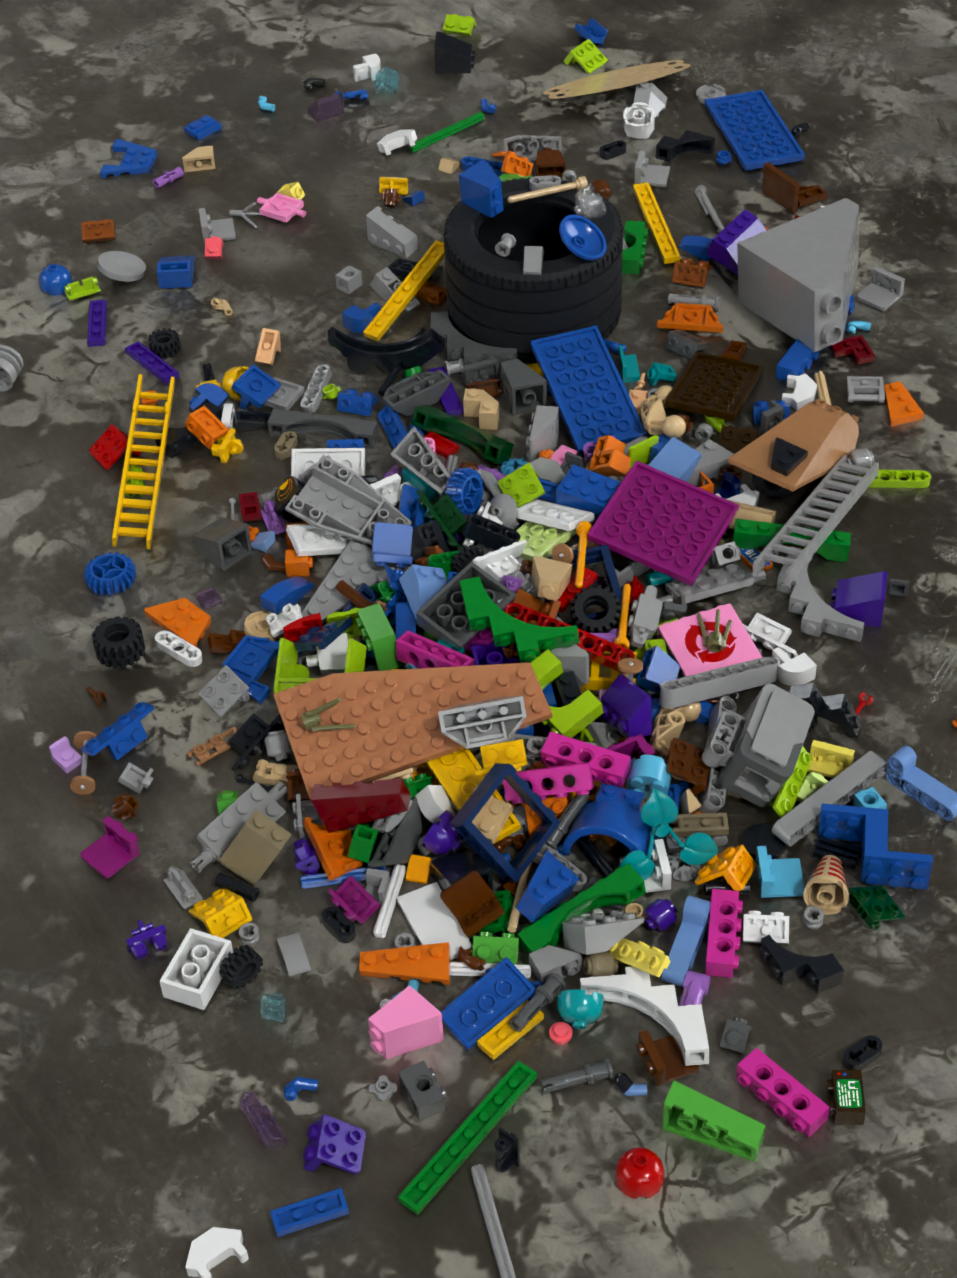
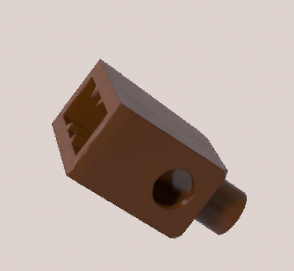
M545 148L543 151H538L536 176L554 175L562 177L563 172L566 171V163L560 150Z

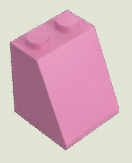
M410 985L368 1018L370 1046L375 1053L382 1054L386 1059L444 1040L442 1013Z

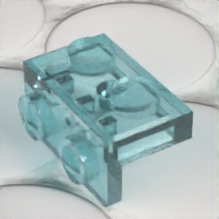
M384 66L376 74L375 93L379 94L380 90L384 88L396 94L400 74L396 70Z

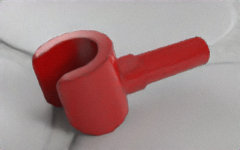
M865 692L859 694L860 702L855 709L857 716L864 706H870L873 703L871 695L864 701L866 697Z

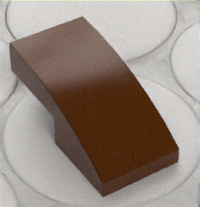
M230 630L229 635L209 633L207 639L210 652L231 653L246 634L244 631Z

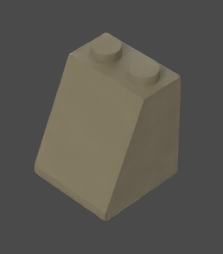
M255 809L218 862L254 887L292 834Z

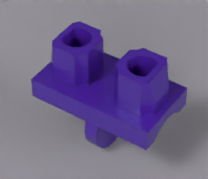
M303 837L293 843L295 847L293 849L295 853V866L297 870L301 869L306 875L316 874L320 868L317 853L313 845L310 846L306 837Z
M142 920L137 921L138 928L131 930L133 937L126 940L128 952H132L137 960L148 956V951L145 947L148 944L153 943L156 951H161L168 947L164 924L154 928L152 922L144 925Z

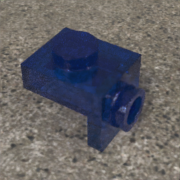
M729 471L725 472L722 476L721 488L714 491V494H720L724 499L738 495L740 493L741 480Z

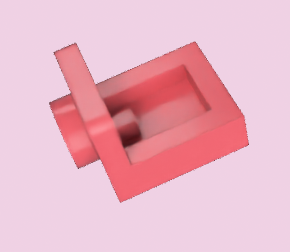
M216 236L205 238L206 259H222V248L224 247L222 238Z

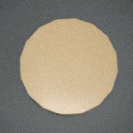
M257 611L246 617L244 623V633L246 636L269 638L270 641H276L281 637L279 635L274 638L271 634L266 619L271 612L267 614L264 611Z

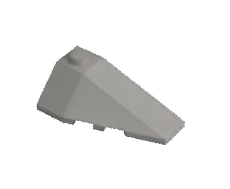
M516 135L505 138L498 143L497 153L498 151L505 153L512 151L518 157L522 156L533 160L537 158V152L543 151L545 148L560 150L561 152V137Z

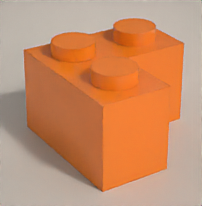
M610 435L598 437L588 470L609 478L610 475L617 477L627 475L632 458L624 455L626 444Z

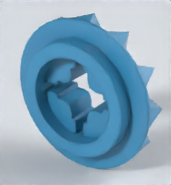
M508 458L507 461L502 463L501 473L509 475L514 471V467L518 469L527 464L528 461H524L523 458Z

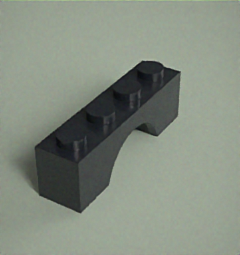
M208 400L194 409L196 411L205 406L221 421L222 409ZM169 427L165 455L172 459L199 439L187 427ZM155 439L156 446L160 447L161 440Z

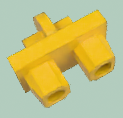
M379 177V193H385V189H395L397 194H408V178Z
M230 428L225 436L218 439V444H213L211 447L212 456L220 457L221 463H227L231 454H240L244 449L241 440L235 438L236 430Z

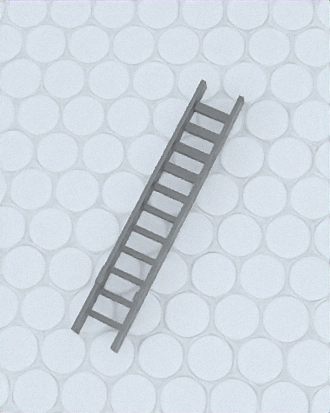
M843 455L753 562V575L757 576L768 561H773L790 566L786 570V584H790L802 568L808 565L814 553L878 476L879 463L875 462L869 469L847 464V455ZM846 471V472H851V473L860 474V475H864V476H863V477H860V476L851 475V474H847V473H843V472ZM836 480H841V481H846V482H850V483H855V484H857V485L854 486V485H850V484H846V483H841V482H837ZM831 488V489H836V490H840V491H844V492H849V495H848V494H844V493H840V492L831 491V490H828V489ZM825 497L829 499H834L842 501V503L839 504L831 501L822 500L821 498ZM816 505L833 509L836 511L834 513H831L827 511L814 509L813 507ZM810 514L814 516L827 518L828 520L827 522H823L815 519L806 518V516ZM802 523L819 527L821 529L819 531H815L798 527V525ZM794 532L811 536L813 539L810 541L790 535ZM789 542L805 546L804 550H800L784 546L783 543ZM778 552L796 555L798 557L794 560L778 556Z

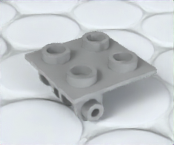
M227 665L198 693L220 717H223L238 700L246 702L250 698L247 691L249 687Z

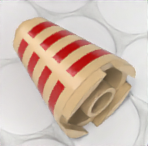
M826 855L821 858L803 892L806 905L808 907L809 905L819 907L825 915L841 912V908L846 907L849 900L842 862L834 855Z

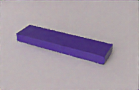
M105 299L90 301L88 347L105 346L107 300Z
M139 341L124 348L128 356L164 384L169 383L171 377H175V379L179 377L177 370Z
M444 366L427 370V372L442 370L448 375ZM450 382L439 401L445 413L451 416L464 414L461 401L452 382Z

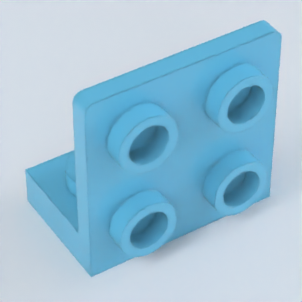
M757 846L756 870L760 897L803 896L805 887L800 859H772L771 855H767L766 846Z

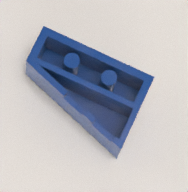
M546 850L516 909L533 923L567 898L579 878Z

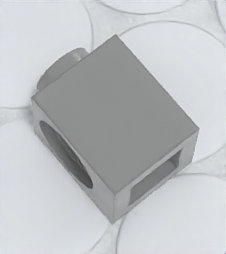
M347 266L335 275L337 289L347 294H351L362 286L361 271L351 266Z
M735 541L716 546L710 556L713 568L718 569L729 564H735L741 559V552L739 547L736 546ZM723 551L729 554V559L723 556Z

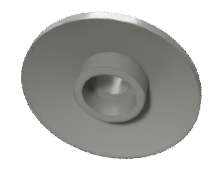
M498 494L490 501L491 505L487 513L496 516L503 522L502 525L511 528L517 518L516 502L508 494Z

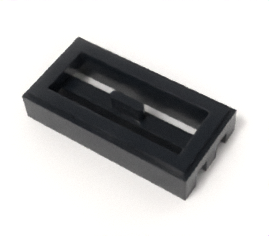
M819 836L812 857L821 859L826 855H834L841 860L842 866L855 869L862 849Z

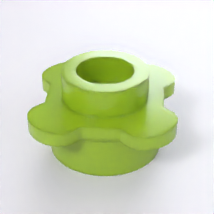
M335 384L326 385L322 390L324 393L322 399H335L341 390L340 386L336 387Z

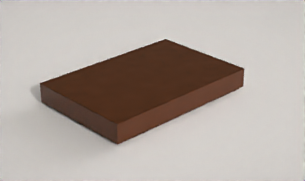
M769 162L765 163L762 191L790 212H797L800 184Z

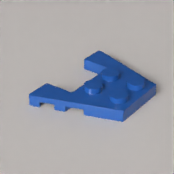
M116 139L112 146L113 152H125L119 166L103 165L100 177L107 178L106 175L114 174L115 177L129 172L130 175L150 172L157 157V150Z
M244 636L222 666L227 665L249 687L247 690L249 695L261 705L271 693L270 687L257 682V680L277 656L280 641Z

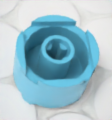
M641 755L640 759L636 760L633 758L627 776L626 788L643 792L644 799L646 800L654 788L668 794L672 775L666 772L667 765L664 763L665 760L654 755Z

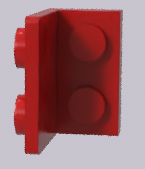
M111 424L89 449V452L105 469L109 470L122 454L126 452L128 436ZM132 451L137 457L141 454L140 451Z

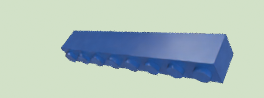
M851 295L850 297V307L848 313H852L855 308V303H853V295ZM797 339L777 364L776 378L787 382L788 375L800 376L804 374L806 369H810L812 361L817 360L821 350L813 352Z

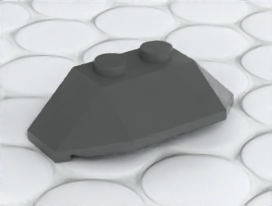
M442 370L416 373L388 387L383 396V401L391 409L410 416L414 413L415 407L431 406L437 403L450 384L451 378Z
M416 797L411 798L413 801L411 807L395 828L388 833L379 832L368 863L370 868L404 864L410 859L422 832L419 805Z

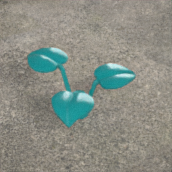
M654 788L641 809L643 822L652 828L649 832L648 854L646 855L642 850L632 851L624 857L619 867L629 863L644 881L650 878L655 871V863L650 859L653 852L654 836L665 837L668 833L671 834L680 847H683L679 854L680 858L690 865H700L708 862L718 853V848L708 834L701 832L691 834L683 843L668 824L675 821L678 816L677 805L667 794Z

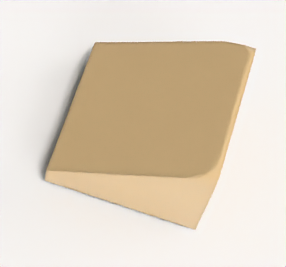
M442 158L438 169L452 174L461 166V163L449 158Z
M687 789L680 796L681 814H693L701 807V804L690 789Z

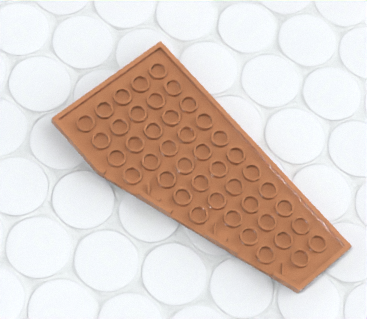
M530 662L332 673L273 694L310 801L315 784L332 786L333 783H342V785H351L358 781L368 783L465 749L442 733L438 715L440 710L498 697L523 696L527 718L522 722L518 730L553 718ZM340 698L341 701L337 705L319 713L322 723L318 725H356L352 729L320 730L313 733L312 729L306 730L301 714Z

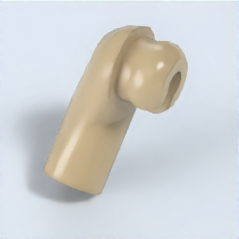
M218 298L211 300V305L214 309L224 311L226 316L233 314V310L226 300Z

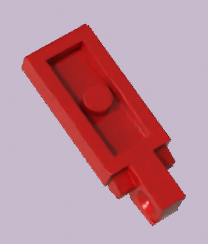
M585 567L583 586L577 588L575 586V572L558 600L561 602L558 611L564 613L567 607L571 605L572 599H575L577 592L581 593V589L584 587L586 590L589 589V585H592L597 579V573Z

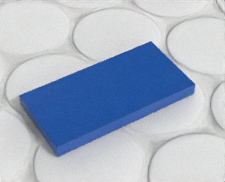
M506 957L441 1011L442 1023L461 1045L469 1051L477 1044V1040L525 1001L533 997L536 988Z

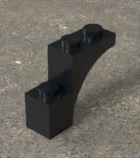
M688 130L679 139L664 136L656 145V159L671 162L674 158L687 153L700 152L712 154L714 152L715 138Z
M814 683L791 686L789 693L811 704L814 708V716L827 719L838 725L849 738L857 737L859 728L862 725L861 718L857 716L852 702L848 700L845 693L822 697L821 692Z
M770 935L761 939L760 956L763 961H767L773 977L778 978L782 986L805 976L808 984L813 986L817 993L842 984L844 969L833 953L817 957L802 956L784 949Z

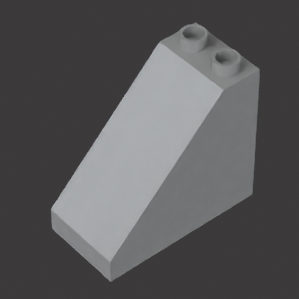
M844 198L738 242L739 303L793 339H799L813 352L842 341L850 307V297L853 292L858 268L859 205Z

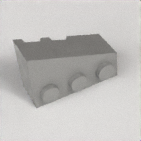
M379 206L366 215L369 243L403 258L409 257L418 249L417 235L403 224H397L393 221V217L385 215Z
M707 440L695 449L702 453V456L688 483L699 486L700 472H703L709 479H719L720 469H724L727 465H732L728 463V459L734 454L714 441Z

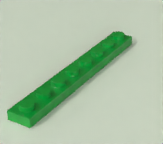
M517 1061L398 1196V1202L416 1215H419L537 1079V1072L522 1062Z

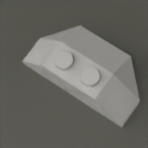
M523 696L498 697L460 704L438 711L442 733L466 749L509 741L527 718Z

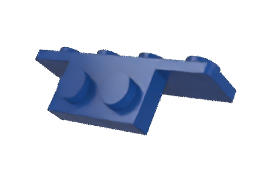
M404 484L401 490L399 511L412 522L411 526L414 528L425 523L423 519L427 507L424 508L418 501L419 496L416 491L419 489Z
M145 702L137 703L132 710L121 715L115 723L104 728L102 733L88 740L86 745L81 748L82 752L94 756L107 747L112 759L119 760L148 737L140 720L154 710L153 705Z

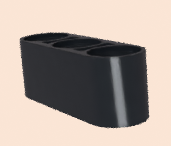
M471 514L462 529V534L466 538L494 550H499L502 547L512 545L514 542H519L521 538L517 531L477 514Z

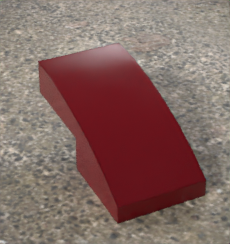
M257 492L239 494L243 523L262 520Z

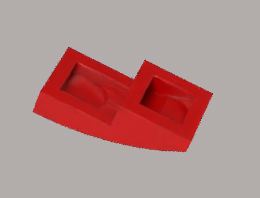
M320 613L305 616L283 627L284 638L295 643L300 639V635L307 633V629L314 626L321 627L322 619Z

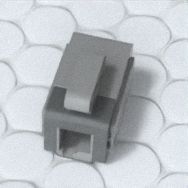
M766 684L743 716L733 711H724L713 727L702 754V760L711 768H715L719 764L722 765L718 782L723 788L759 807H766L793 774L814 716V708L808 702L774 684Z

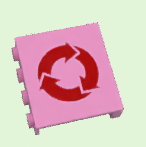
M730 603L698 612L703 619L707 637L711 632L715 631L717 609L720 610L719 632L722 636L724 635L728 620H732L726 648L721 652H710L707 647L703 646L704 640L697 614L682 617L679 620L658 626L656 639H664L685 677L762 658Z

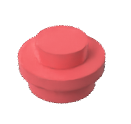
M565 1022L554 1023L549 1029V1036L555 1044L564 1045L572 1038V1028Z

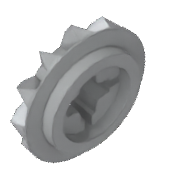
M675 851L673 855H668L673 879L688 881L698 875L700 865L687 864V866L683 865L679 868V863H684L680 858V853Z

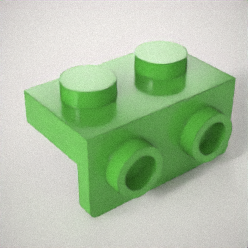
M479 932V936H473L472 956L483 958L486 963H500L507 957L513 964H518L520 941L519 938H515V934L502 933L501 937H492L493 933Z

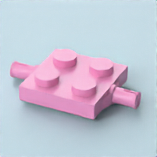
M276 193L269 199L262 197L257 199V203L263 204L259 209L260 215L286 223L295 215L306 216V211L301 210L304 207L302 200Z

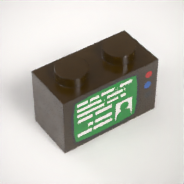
M832 1070L831 1079H827V1094L832 1096V1100H829V1115H833L834 1125H864L866 1108L862 1071Z

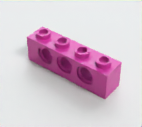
M409 630L396 640L397 660L405 664L411 663L418 669L474 666V658Z
M554 732L549 733L541 750L542 764H545L547 767L588 761L591 763L593 781L596 780L615 787L623 788L631 768V756Z
M590 762L516 772L520 778L532 783V791L538 794L542 800L546 799V795L553 794L555 798L567 797L568 792H576V795L589 794V790L594 788ZM566 775L574 776L576 780L574 786L566 785L564 781ZM544 778H551L553 780L554 787L552 789L544 787ZM504 779L506 801L512 800V804L524 802Z
M712 889L705 975L733 978V969H738L739 955H735V950L740 949V937L736 936V932H741L742 919L737 918V914H742L743 900H738L739 891Z
M755 1048L737 1065L736 1078L739 1083L753 1091L760 1101L770 1105L778 1116L787 1119L796 1131L805 1134L809 1138L828 1120L830 1107L758 1048Z

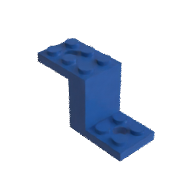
M821 804L818 838L821 836L828 839L861 842L860 883L928 889L933 855L888 851V809Z

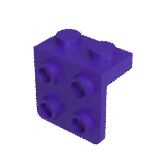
M325 1114L309 1126L307 1131V1137H309L308 1145L303 1153V1158L305 1159L303 1169L313 1172L322 1163H326L352 1174H357L360 1171L366 1132L363 1129Z

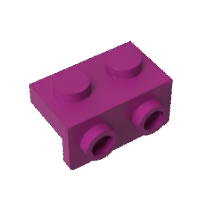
M350 876L337 891H334L332 888L328 890L333 896L331 901L338 908L343 907L346 910L344 915L352 922L357 920L364 924L381 906L353 876Z

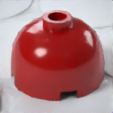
M642 1147L632 1148L623 1153L617 1162L615 1171L616 1183L623 1194L631 1198L637 1199V1196H646L645 1199L651 1198L662 1188L665 1171L661 1159L655 1152Z

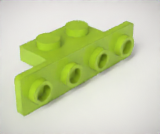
M803 746L793 774L769 803L781 818L793 809L812 761V757Z

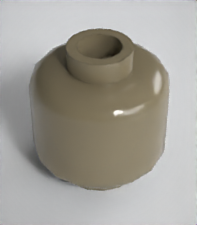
M608 951L588 954L583 960V973L587 977L611 976L618 971V962Z

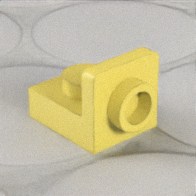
M299 182L284 184L277 192L299 200L305 196Z

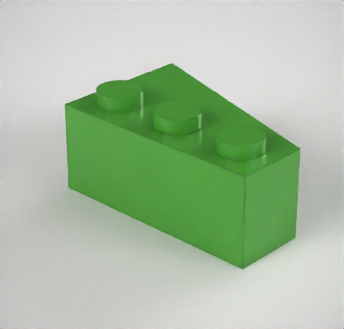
M380 603L357 610L359 618L356 619L358 629L361 630L368 650L372 652L378 670L386 671L403 666L402 662L397 660L396 637Z

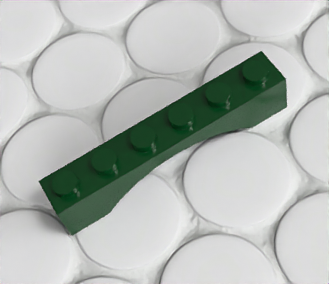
M429 405L418 406L414 409L411 424L461 441L478 451L483 458L496 464H501L511 457L514 444Z

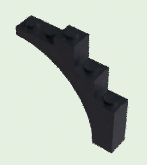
M334 327L328 330V343L332 347L337 348L344 357H347L348 367L359 375L373 364L385 373H388L401 362L409 369L418 365L421 367L444 350V338L432 328L409 340L383 344L354 339Z

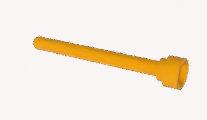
M587 521L579 522L576 528V533L579 536L575 586L577 588L583 586L587 535L592 528V525Z
M624 584L619 632L618 637L613 641L614 644L629 649L630 644L626 638L631 592L629 584Z

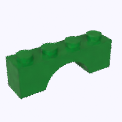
M626 221L624 239L626 244L631 247L623 249L622 273L639 274L640 268L644 266L645 248L648 238V228H645V222Z
M375 820L357 824L347 857L369 863L379 835L378 830L372 828Z

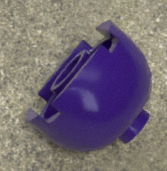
M445 810L439 816L442 821L439 820L432 825L421 845L434 854H446L451 849L456 851L461 845L457 841L459 832L450 824L455 815Z

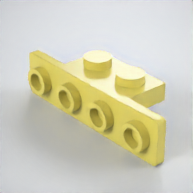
M813 740L809 753L812 761L807 772H815L822 776L835 778L853 764L855 750Z
M623 938L608 950L614 959L656 977H660L664 968L667 969L671 962L669 957L664 954L665 952L654 946L651 948L641 941L635 943Z

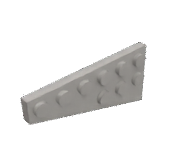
M351 539L302 611L303 617L320 613L323 624L326 622L327 615L343 609L349 599L335 589L337 583L341 580H344L353 589H356L362 583L368 586L378 583V575L386 568L385 566L376 565V561L371 560L372 548ZM388 563V567L396 568L395 563Z

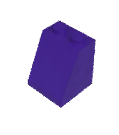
M883 571L838 580L837 588H833L832 600H835V602H831V607L849 618L864 622V626L881 627L887 572Z

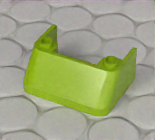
M280 638L274 693L318 679L309 678V669L304 665L297 664L298 651H296L294 643L285 638ZM352 638L348 639L344 673L364 672L367 646Z

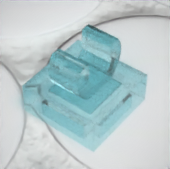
M274 992L273 995H263L261 998V1018L279 1022L284 1021L286 1018V998H283L284 994Z

